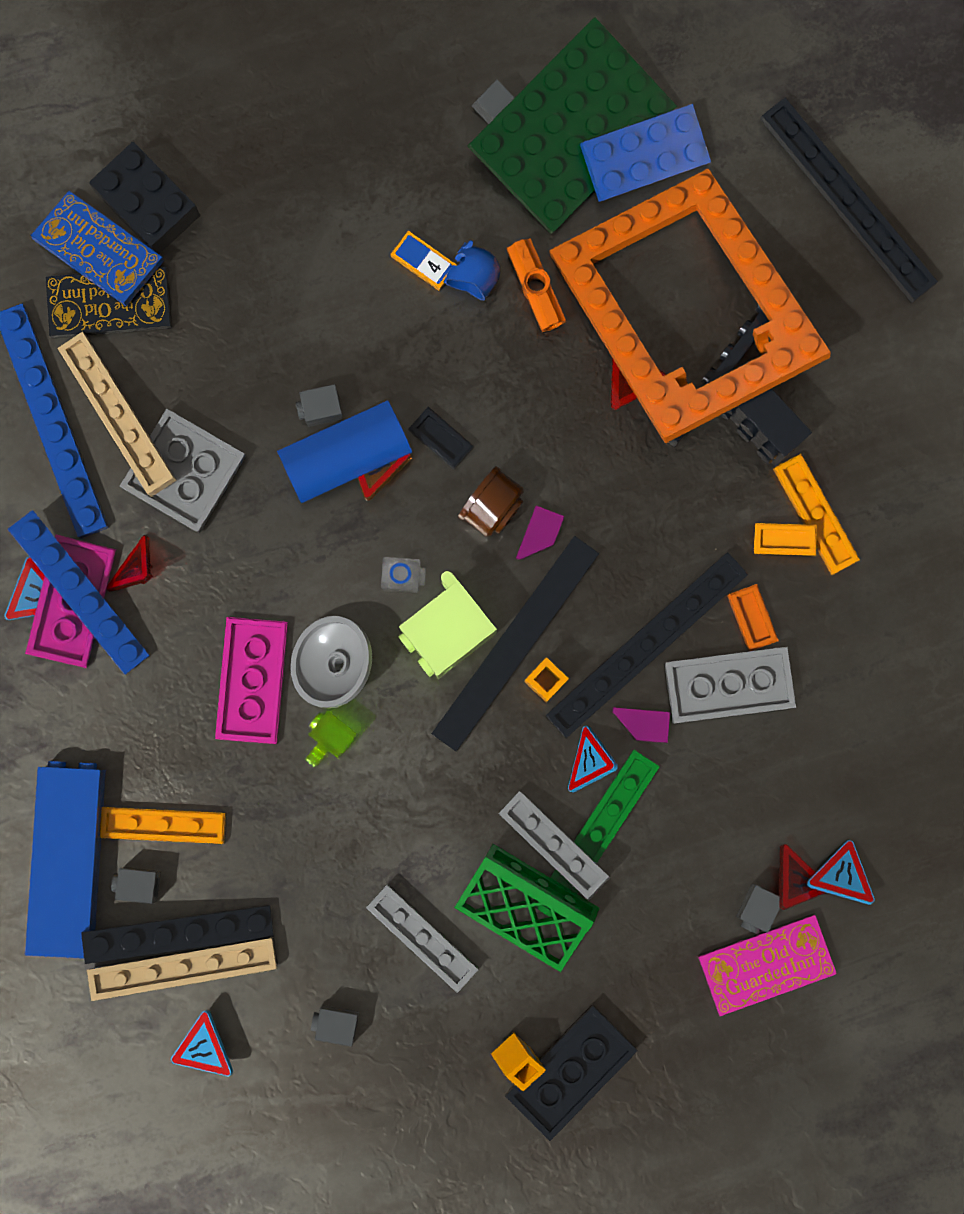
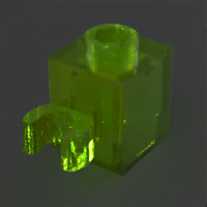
M327 711L325 715L319 712L310 723L309 727L312 731L308 734L318 744L305 760L313 767H317L328 752L340 758L359 734L332 712Z

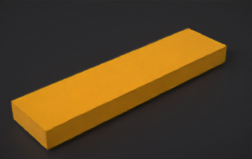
M802 454L775 467L773 470L802 523L805 525H817L816 548L831 575L859 561L860 559Z
M102 807L100 838L224 844L226 813Z

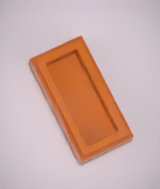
M757 584L727 595L748 652L779 641Z

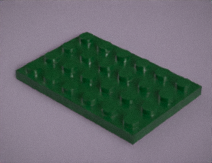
M594 17L467 147L551 234L595 190L580 143L671 112L677 105Z

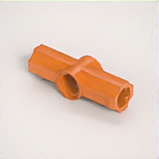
M531 238L522 239L507 247V252L522 285L523 294L529 301L541 332L553 330L566 323V319L551 287L550 277L542 266ZM535 279L543 282L544 288L540 291H533L529 288L528 283Z

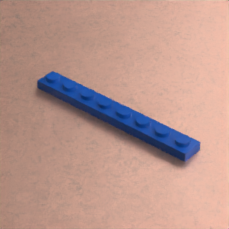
M21 303L0 311L1 334L77 537L81 539L105 530L109 527L27 309Z

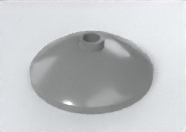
M340 616L324 617L307 627L297 640L291 657V677L299 695L308 703L321 708H336L354 699L363 689L371 671L372 649L368 636L357 623Z

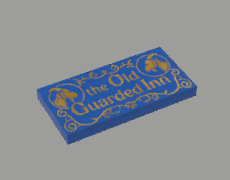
M70 191L66 193L31 234L35 242L125 306L129 304L164 262L162 256Z

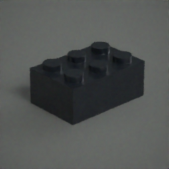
M131 142L89 182L95 193L149 248L158 254L201 216L196 205L134 142Z
M772 389L721 414L724 419L728 420L730 418L738 426L736 431L746 442L751 440L759 449L757 450L758 455L765 463H772L775 467L812 433Z

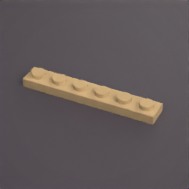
M82 331L58 347L59 352L147 495L152 497L177 481L87 335Z
M273 937L91 968L87 970L91 1001L275 970L278 966Z

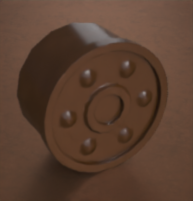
M495 466L464 505L458 518L466 521L485 537H491L495 532L500 534L524 502L521 499L524 493L523 487L501 472L499 467Z

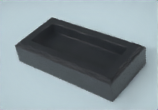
M429 406L408 428L416 438L453 470L474 448L468 440Z

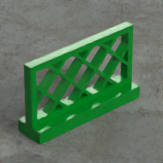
M492 844L454 907L559 972L562 971L586 932L594 924L600 909L495 844ZM484 870L495 875L499 885L485 887L481 876ZM518 889L522 891L526 901L511 903L508 890ZM501 891L505 904L491 906L487 893ZM481 895L485 908L475 909L465 903V901L470 896ZM545 905L550 908L553 917L538 919L534 906ZM528 907L532 920L517 922L514 910ZM508 911L511 924L501 925L496 922L493 913ZM571 921L581 928L576 934L565 935L561 922ZM555 924L558 937L544 939L540 926ZM534 927L538 940L528 941L524 939L520 929ZM561 943L564 952L562 958L559 960L549 954L546 945Z

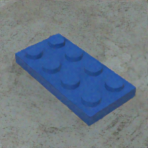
M693 104L580 143L599 202L711 162Z

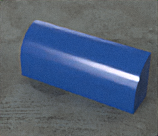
M387 400L277 452L300 502L303 503L412 453V450Z

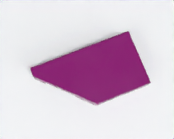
M536 506L516 559L522 560L552 547L564 516Z
M613 707L612 713L621 721L635 740L668 743L670 712Z

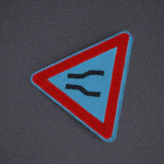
M26 557L4 614L6 620L35 615L45 575L30 557Z
M584 726L582 729L568 786L570 792H576L616 771L618 768V764L591 727Z
M847 840L807 882L810 888L868 905L875 901L854 842L851 840Z
M205 1010L200 1014L171 1057V1062L176 1065L228 1077L233 1074V1068L210 1011Z

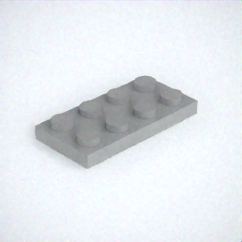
M788 647L665 662L673 724L796 708Z

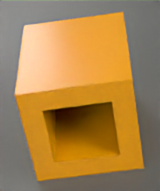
M546 657L524 682L547 703L569 678Z
M515 1033L509 1036L491 1053L506 1078L522 1091L527 1089L546 1071L531 1047Z

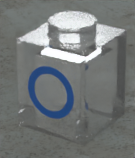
M383 557L382 591L419 593V585L425 586L426 567H421L420 559Z

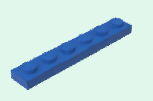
M33 510L8 528L11 535L124 675L150 656Z

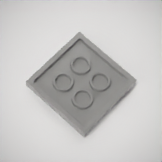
M166 409L151 433L150 438L177 481L150 497L130 468L119 487L200 534L246 455L176 413Z

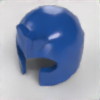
M469 240L462 245L455 257L460 262V265L452 266L444 279V283L452 288L467 291L475 298L485 301L499 280L500 265L491 252L484 248L472 246L473 241Z

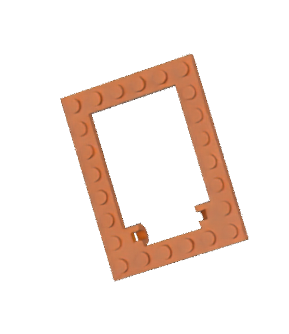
M709 169L549 250L551 258L665 444L830 358V350ZM695 211H698L769 320V322L753 330L756 346L762 356L698 389L695 388L692 382L687 383L686 372L683 367L662 376L593 265Z

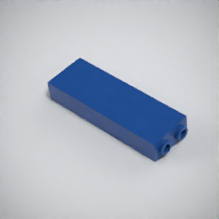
M48 761L47 767H38L25 956L84 958L81 932L95 930L101 852L100 824L101 809L104 806L106 770H97V763H78V769L66 768L67 762Z

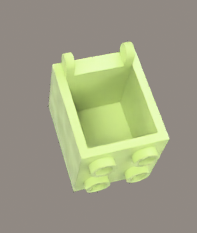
M445 571L441 575L442 585L446 590L399 626L402 634L398 637L410 653L416 650L422 657L418 660V663L429 677L435 674L438 679L486 643L497 632L491 621L449 571Z

